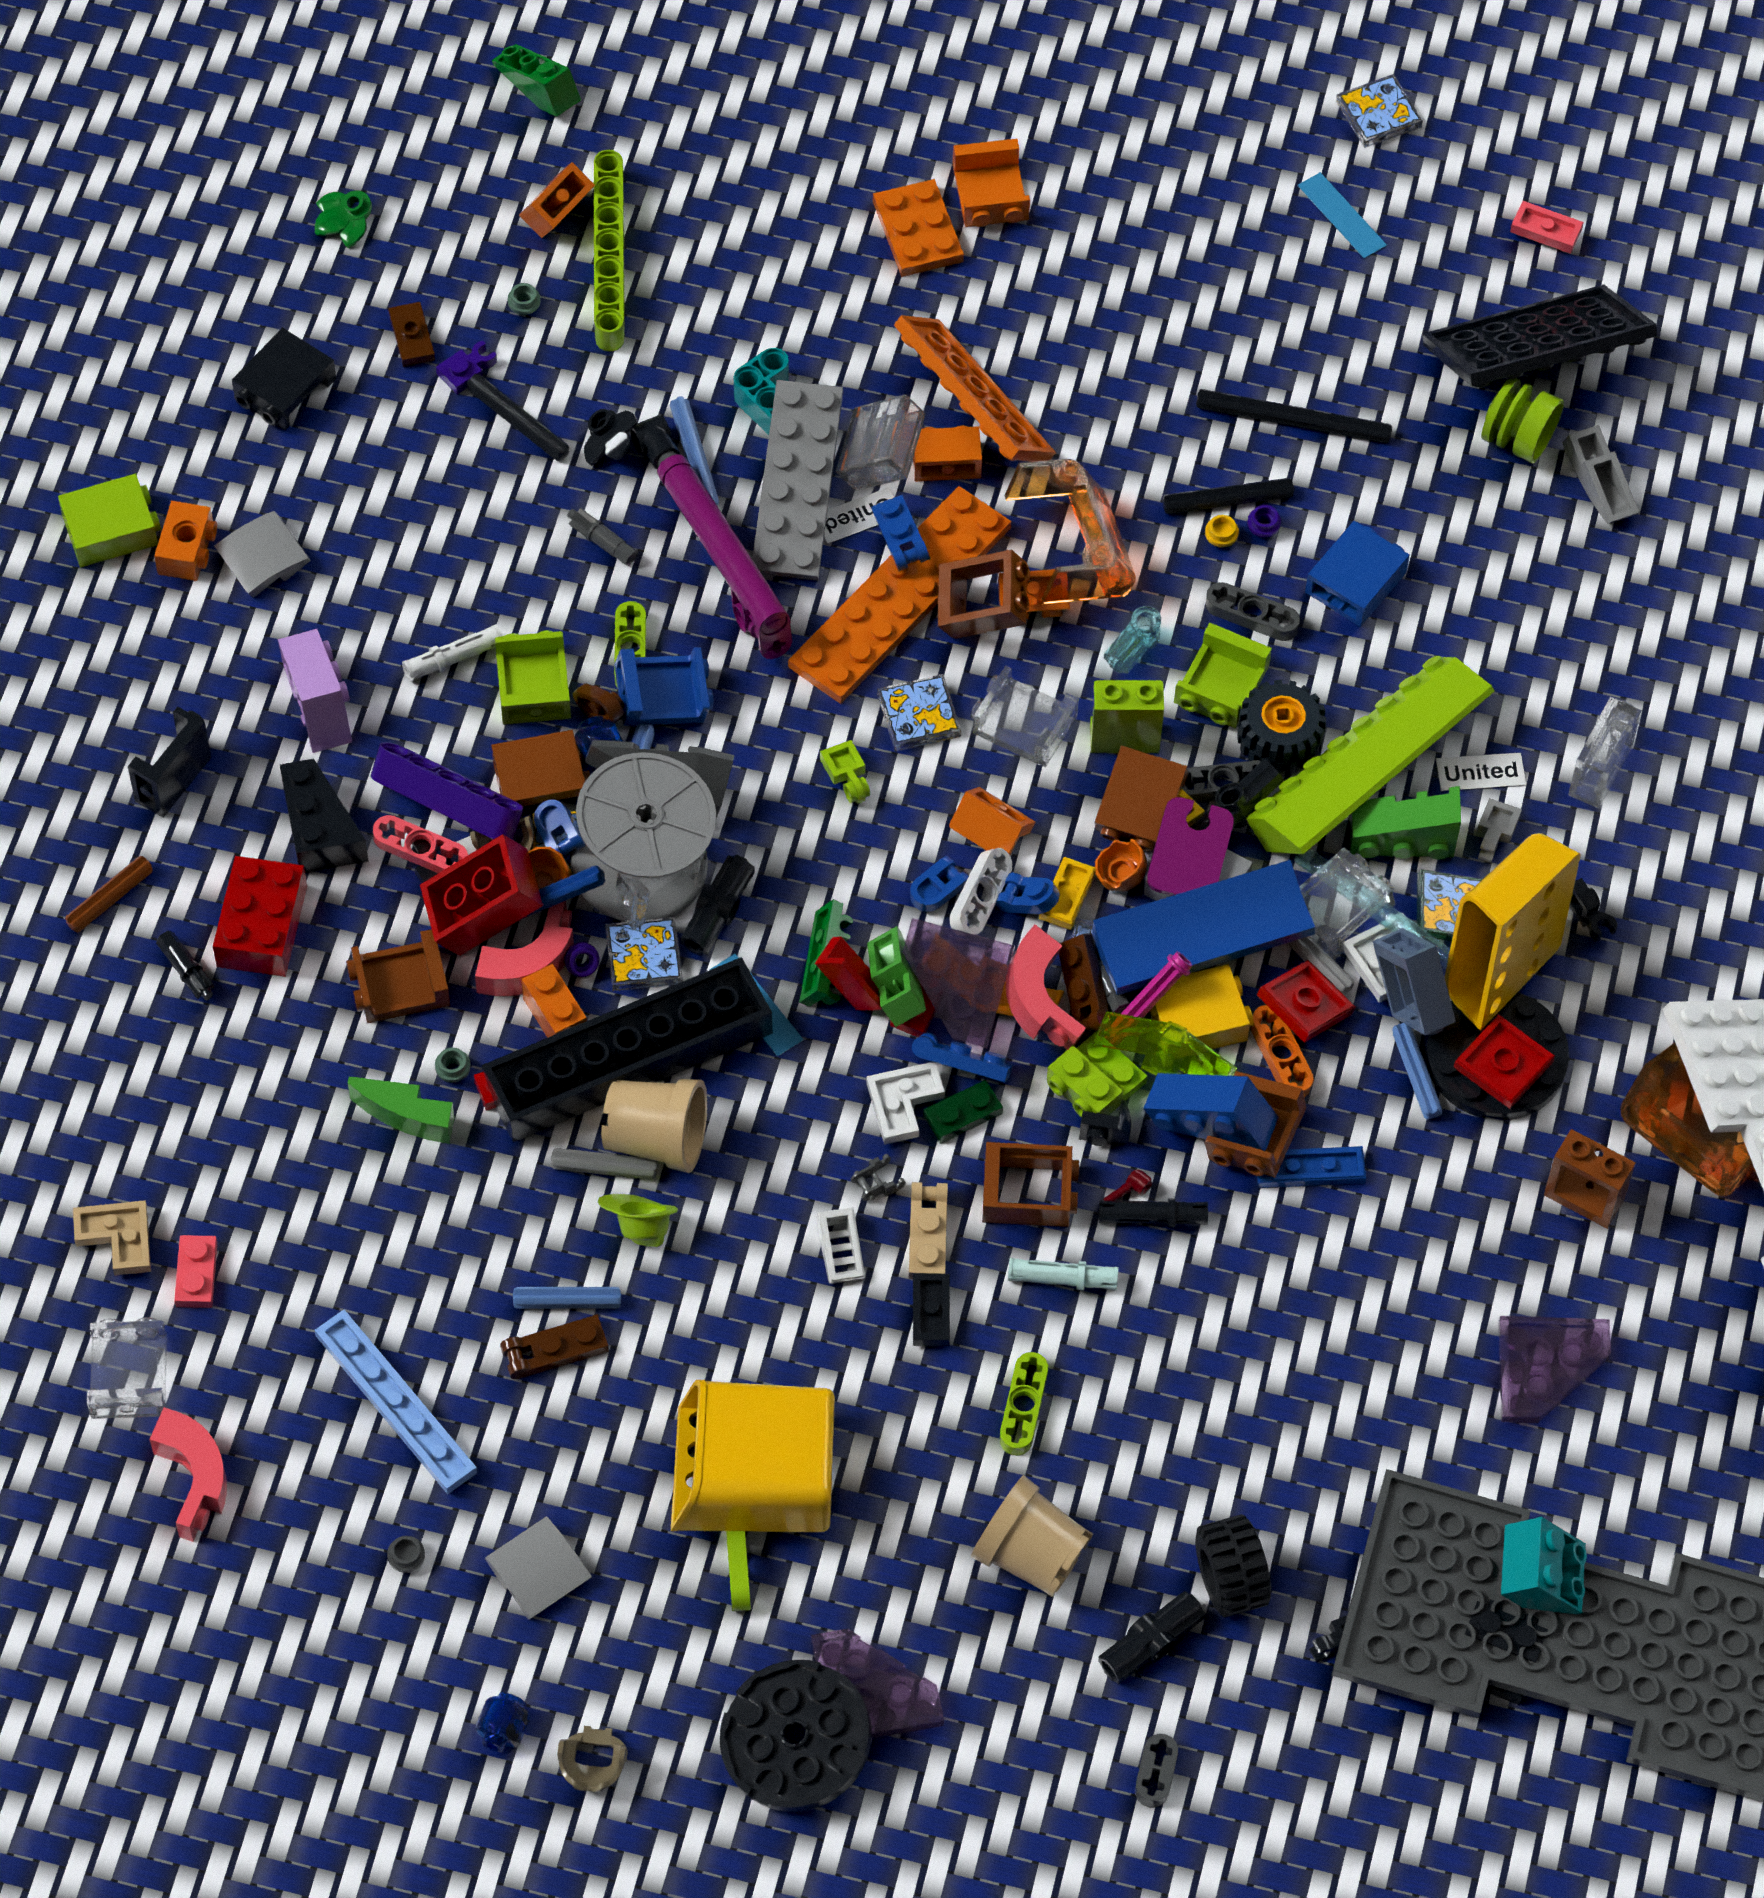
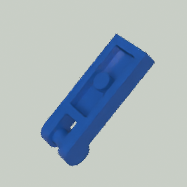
M903 495L871 506L876 522L898 571L907 569L908 564L920 560L922 563L930 560L926 545L921 538Z
M924 1033L912 1043V1051L919 1058L1002 1082H1006L1011 1076L1014 1064L1005 1062L1006 1057L1001 1054L987 1051L983 1056L971 1052L972 1047L963 1043L951 1042V1046L938 1043L937 1037L932 1033Z

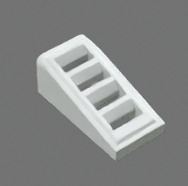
M854 1207L818 1212L816 1221L829 1284L865 1279ZM846 1224V1230L832 1232L828 1230V1226ZM849 1237L850 1243L831 1245L830 1239ZM848 1250L852 1252V1256L833 1259L832 1253ZM854 1263L855 1270L835 1272V1266Z

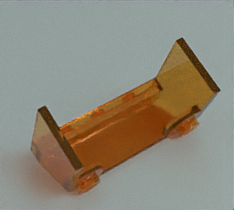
M1072 459L1018 463L1004 495L1006 501L1068 495L1086 544L1082 552L1084 564L1055 568L1041 598L1043 604L1115 598L1128 595L1134 586L1136 575L1104 489L1080 463Z

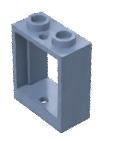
M1404 928L1372 941L1392 1017L1424 1035L1438 1034L1444 1030V1027L1456 1022L1436 945Z

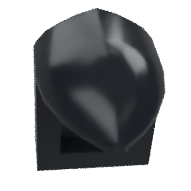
M1124 1099L1121 1100L1119 1116L1083 1111L1079 1140L1087 1141L1095 1146H1103L1105 1144L1119 1146L1129 1141L1131 1116Z

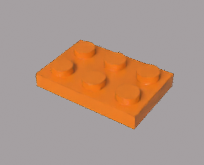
M935 179L873 193V204L901 277L964 262V253Z

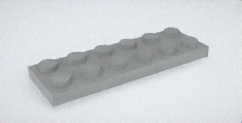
M783 380L776 381L752 558L762 575L819 580L843 387Z

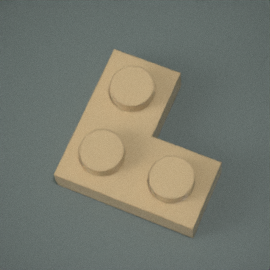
M146 1200L73 1208L76 1247L111 1243L114 1275L151 1272Z

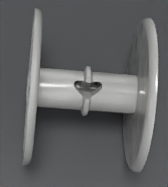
M646 752L626 754L611 759L598 767L584 783L577 800V825L586 846L580 850L575 848L571 851L570 866L572 875L597 865L600 869L604 870L606 882L604 885L582 893V895L600 912L625 922H658L677 915L697 898L706 880L708 870L706 848L711 842L716 826V808L709 788L693 769L674 758L662 754Z

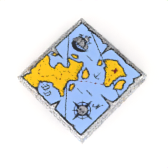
M1394 74L1341 92L1336 96L1338 106L1364 148L1422 127V118Z
M943 674L877 688V696L895 751L961 737V727Z
M675 917L605 924L613 991L668 986L683 981Z

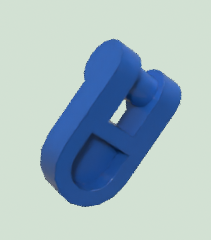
M549 799L537 807L534 813V823L546 847H551L560 852L564 859L568 858L567 854L575 848L580 850L586 846L574 818L564 804L558 800ZM566 832L568 837L558 842L556 837Z
M944 856L913 881L910 888L911 903L920 911H935L956 894L961 893L969 875L964 871L960 872L955 867L956 863L949 856ZM946 877L949 882L945 884L940 878Z
M1012 872L1008 874L1004 885L1006 888L1004 892L999 893L995 905L1006 913L1042 914L1050 911L1057 904L1060 893L1054 883L1048 878L1023 877Z

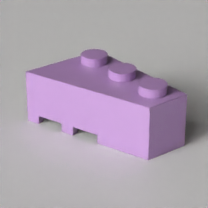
M318 629L278 639L283 666L294 699L297 700L302 712L300 716L303 726L307 727L312 752L315 753L351 743L352 737L344 702L350 701L345 681L338 682L342 678L337 661L330 662L333 660V654L329 641L322 642Z

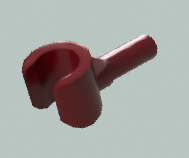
M1134 1170L1128 1176L1126 1183L1104 1197L1103 1201H1116L1128 1194L1132 1189L1140 1196H1143L1152 1187V1179L1142 1170Z

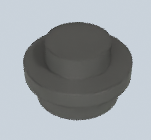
M401 1536L390 1544L387 1557L393 1569L402 1573H410L417 1570L423 1564L425 1550L418 1539L411 1536Z

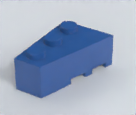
M1157 1073L1143 1108L1153 1120L1154 1125L1161 1130L1202 1139L1212 1136L1263 1151L1267 1149L1279 1118L1248 1076Z

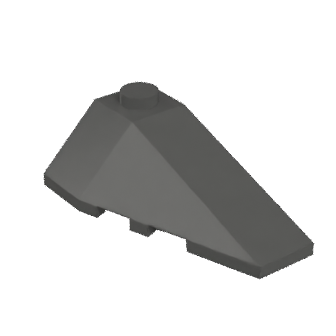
M592 740L585 762L596 769L616 757L640 752L662 754L686 764L702 778L709 788L715 803L717 818L725 795L734 755L702 747L689 746L688 752L669 751V746L664 744H657L654 749H640L633 742Z

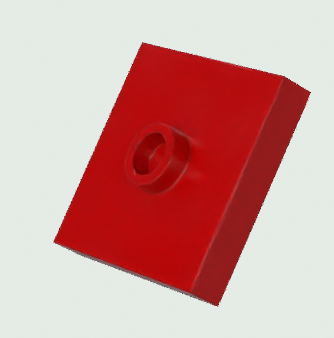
M1309 960L1261 986L1257 993V996L1304 1043L1351 1016L1356 1008Z
M1498 1015L1454 1063V1068L1511 1109L1554 1062L1555 1055Z

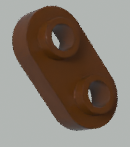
M584 683L573 692L576 704L591 719L599 720V722L603 719L607 721L608 725L613 726L624 717V702L613 691L608 692L596 685Z

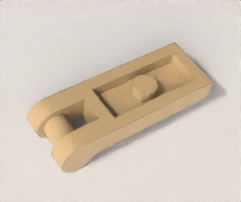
M912 1182L909 1279H913V1273L945 1274L948 1183H937V1186H922V1182ZM922 1200L936 1201V1208H922Z

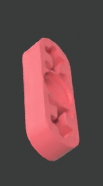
M386 815L380 817L374 823L373 839L377 847L436 873H440L450 867L447 865L446 858H451L453 854L458 855V861L468 856L467 850L463 845L398 817ZM390 827L395 829L396 836L390 835L388 839L383 838V831H388ZM401 838L405 839L404 847L401 846ZM418 839L428 841L431 847L428 852L417 854L412 851L411 844ZM437 847H440V855L437 854L436 860H433L437 852Z

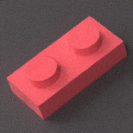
M1522 201L1511 224L1510 232L1571 254L1582 231L1584 222Z
M180 1235L174 1299L176 1307L212 1308L218 1243L216 1236Z

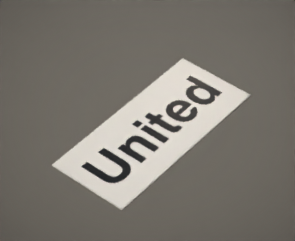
M890 488L882 489L828 509L824 535L827 543L877 526L878 524L871 506L895 498Z
M1521 753L1436 758L1441 791H1448L1449 787L1460 786V790L1526 785Z

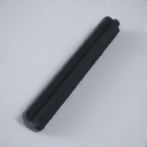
M474 374L468 379V391L556 461H562L568 456L570 451L567 443L480 374Z
M1291 478L1166 494L1163 496L1162 503L1165 513L1173 514L1290 498L1294 494V485Z

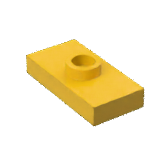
M1063 857L1053 880L1060 893L1059 901L1050 911L1039 914V919L1072 930L1094 880L1096 867Z

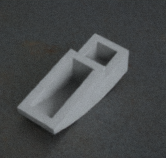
M1596 425L1569 434L1562 444L1579 481L1605 522L1610 524L1637 515L1639 510L1615 451L1610 453L1600 426Z

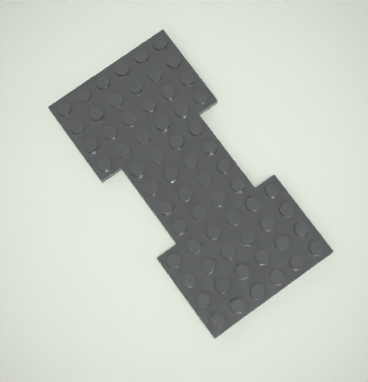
M1386 1469L1331 1676L1474 1718H1479L1487 1685H1491L1634 1727L1626 1762L1764 1802L1763 1577L1680 1553H1675L1667 1585L1585 1562V1595L1583 1597L1581 1614L1522 1608L1501 1595L1505 1525L1529 1520L1531 1510ZM1490 1600H1495L1490 1611L1495 1612L1496 1605L1501 1603L1504 1605L1502 1611L1516 1616L1508 1622L1501 1620V1626L1503 1627L1512 1626L1518 1622L1519 1618L1524 1619L1525 1614H1529L1527 1625L1535 1630L1537 1637H1545L1543 1644L1535 1642L1532 1646L1540 1649L1536 1663L1523 1658V1651L1526 1647H1521L1518 1656L1512 1654V1641L1502 1631L1487 1633L1483 1641L1475 1639V1629L1469 1623L1471 1616L1480 1613L1484 1604L1488 1605ZM1477 1601H1479V1607L1476 1610H1474ZM1532 1616H1535L1539 1619L1537 1625L1548 1629V1631H1537L1532 1626ZM1467 1628L1471 1633V1637L1465 1635ZM1492 1636H1500L1507 1642L1508 1650L1505 1651L1487 1644L1486 1641Z

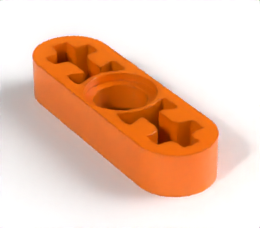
M1267 1005L1258 1007L1253 1013L1254 1025L1250 1029L1276 1082L1301 1088L1305 1098L1310 1093L1314 1077L1291 1029ZM1262 1019H1266L1268 1023L1274 1022L1272 1027V1033L1274 1036L1272 1038H1270L1271 1030L1267 1024H1261ZM1276 1046H1284L1290 1050L1291 1056L1287 1059H1280L1273 1054L1272 1049ZM1292 1073L1297 1081L1303 1080L1302 1086H1298L1296 1082L1290 1083Z

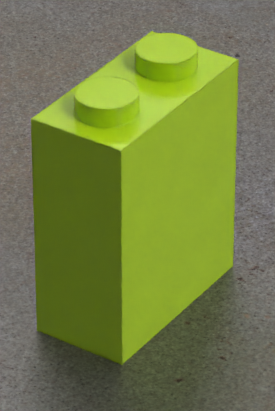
M136 473L58 496L61 514L80 568L158 545L156 532L161 531L160 522L156 511L149 512L147 505L152 504L147 485L140 486Z

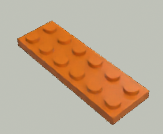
M904 315L898 318L894 326L902 334V341L917 351L921 356L922 364L938 375L943 388L958 398L960 407L979 422L980 430L986 436L993 438L999 445L1000 453L1005 458L1011 461L1050 462L1056 454L1054 449L939 319Z

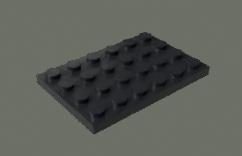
M1604 284L1422 333L1423 346L1471 387H1486L1492 381L1498 379H1515L1521 377L1524 372L1531 370H1548L1557 363L1565 361L1578 362L1590 354H1606L1613 352L1616 347L1623 345L1643 344L1646 342V339L1657 336L1656 323Z

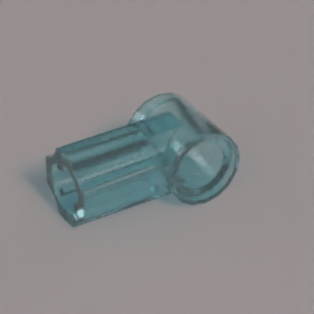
M1150 606L1137 608L1133 612L1131 622L1104 653V659L1112 669L1118 673L1128 674L1145 652L1158 644L1161 633L1160 613ZM1141 626H1149V627H1151L1152 629L1143 630V629H1141V628H1139V627H1141Z

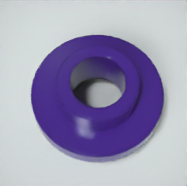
M1260 505L1250 512L1247 525L1254 535L1271 537L1279 531L1281 517L1272 506Z
M586 942L573 944L568 948L564 956L566 969L576 977L590 976L599 966L600 958L597 950ZM579 954H586L587 959L584 963L577 964L575 962Z

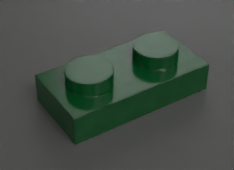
M986 1079L923 1110V1117L940 1144L1003 1114V1106Z

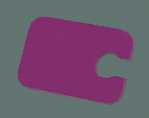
M1176 797L1168 801L1147 875V883L1152 890L1173 896L1219 881L1234 824V818L1227 809L1211 805L1208 816L1210 824L1206 829L1199 831L1190 828L1186 821L1187 816L1192 812L1194 800Z

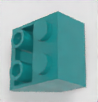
M1543 1517L1505 1525L1501 1595L1522 1608L1581 1614L1583 1597L1585 1595L1586 1543Z

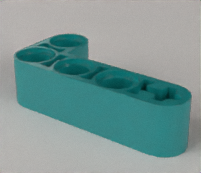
M779 348L764 350L739 367L733 376L735 402L768 435L770 432L776 381H789L788 355Z

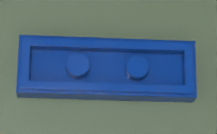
M1363 1146L1288 1149L1275 1178L1264 1174L1257 1176L1258 1188L1365 1184L1366 1171Z

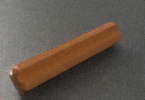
M144 856L137 857L66 915L67 925L74 932H80L153 871L151 863Z

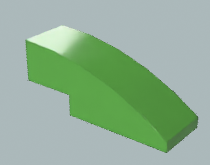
M897 926L869 941L867 945L871 979L879 989L881 1008L894 1026L897 1027L926 1011L920 981L906 942Z
M349 1076L348 1089L350 1099L365 1112L384 1124L404 1133L426 1140L450 1144L455 1119L453 1102L422 1099L420 1085Z

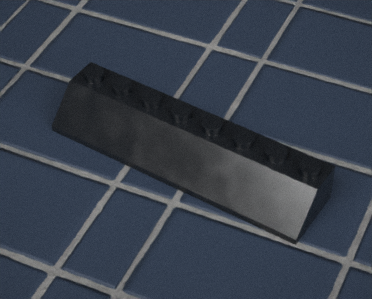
M740 957L482 1065V1070L498 1114L512 1141L516 1142L604 1105L607 1092L613 1081L658 1082L773 1034L772 1011L743 958Z

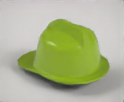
M608 1194L598 1199L600 1207L617 1214L622 1235L625 1238L631 1239L634 1243L643 1246H661L664 1242V1236L669 1229L670 1215L678 1211V1208L675 1206L663 1205L637 1195Z

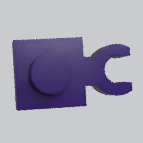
M480 341L473 346L470 354L467 355L461 349L437 365L436 374L458 395L467 389L469 378L474 374H480L483 377L482 369L491 368L497 363V354L492 352L488 356H482L481 354L486 352V343Z

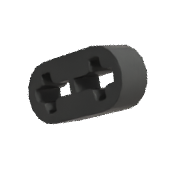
M1156 1734L1147 1740L1136 1780L1135 1795L1137 1800L1142 1805L1150 1808L1159 1807L1166 1802L1177 1762V1743L1171 1736L1166 1734ZM1159 1746L1166 1747L1165 1751L1168 1754L1163 1757L1162 1766L1154 1765L1156 1753L1153 1751H1157ZM1152 1775L1159 1776L1157 1787L1160 1790L1155 1792V1796L1148 1795V1789L1144 1787L1149 1786Z

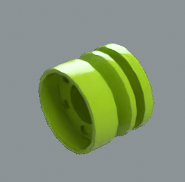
M1508 379L1495 395L1488 408L1481 438L1491 443L1497 437L1496 445L1501 449L1512 438H1515L1512 449L1513 455L1533 464L1542 455L1555 432L1563 411L1564 401L1548 392L1542 391L1531 402L1532 385L1526 383L1520 389V379Z

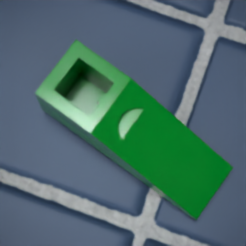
M518 44L505 48L499 56L492 60L493 65L539 109L557 117L581 101L571 71L564 65Z

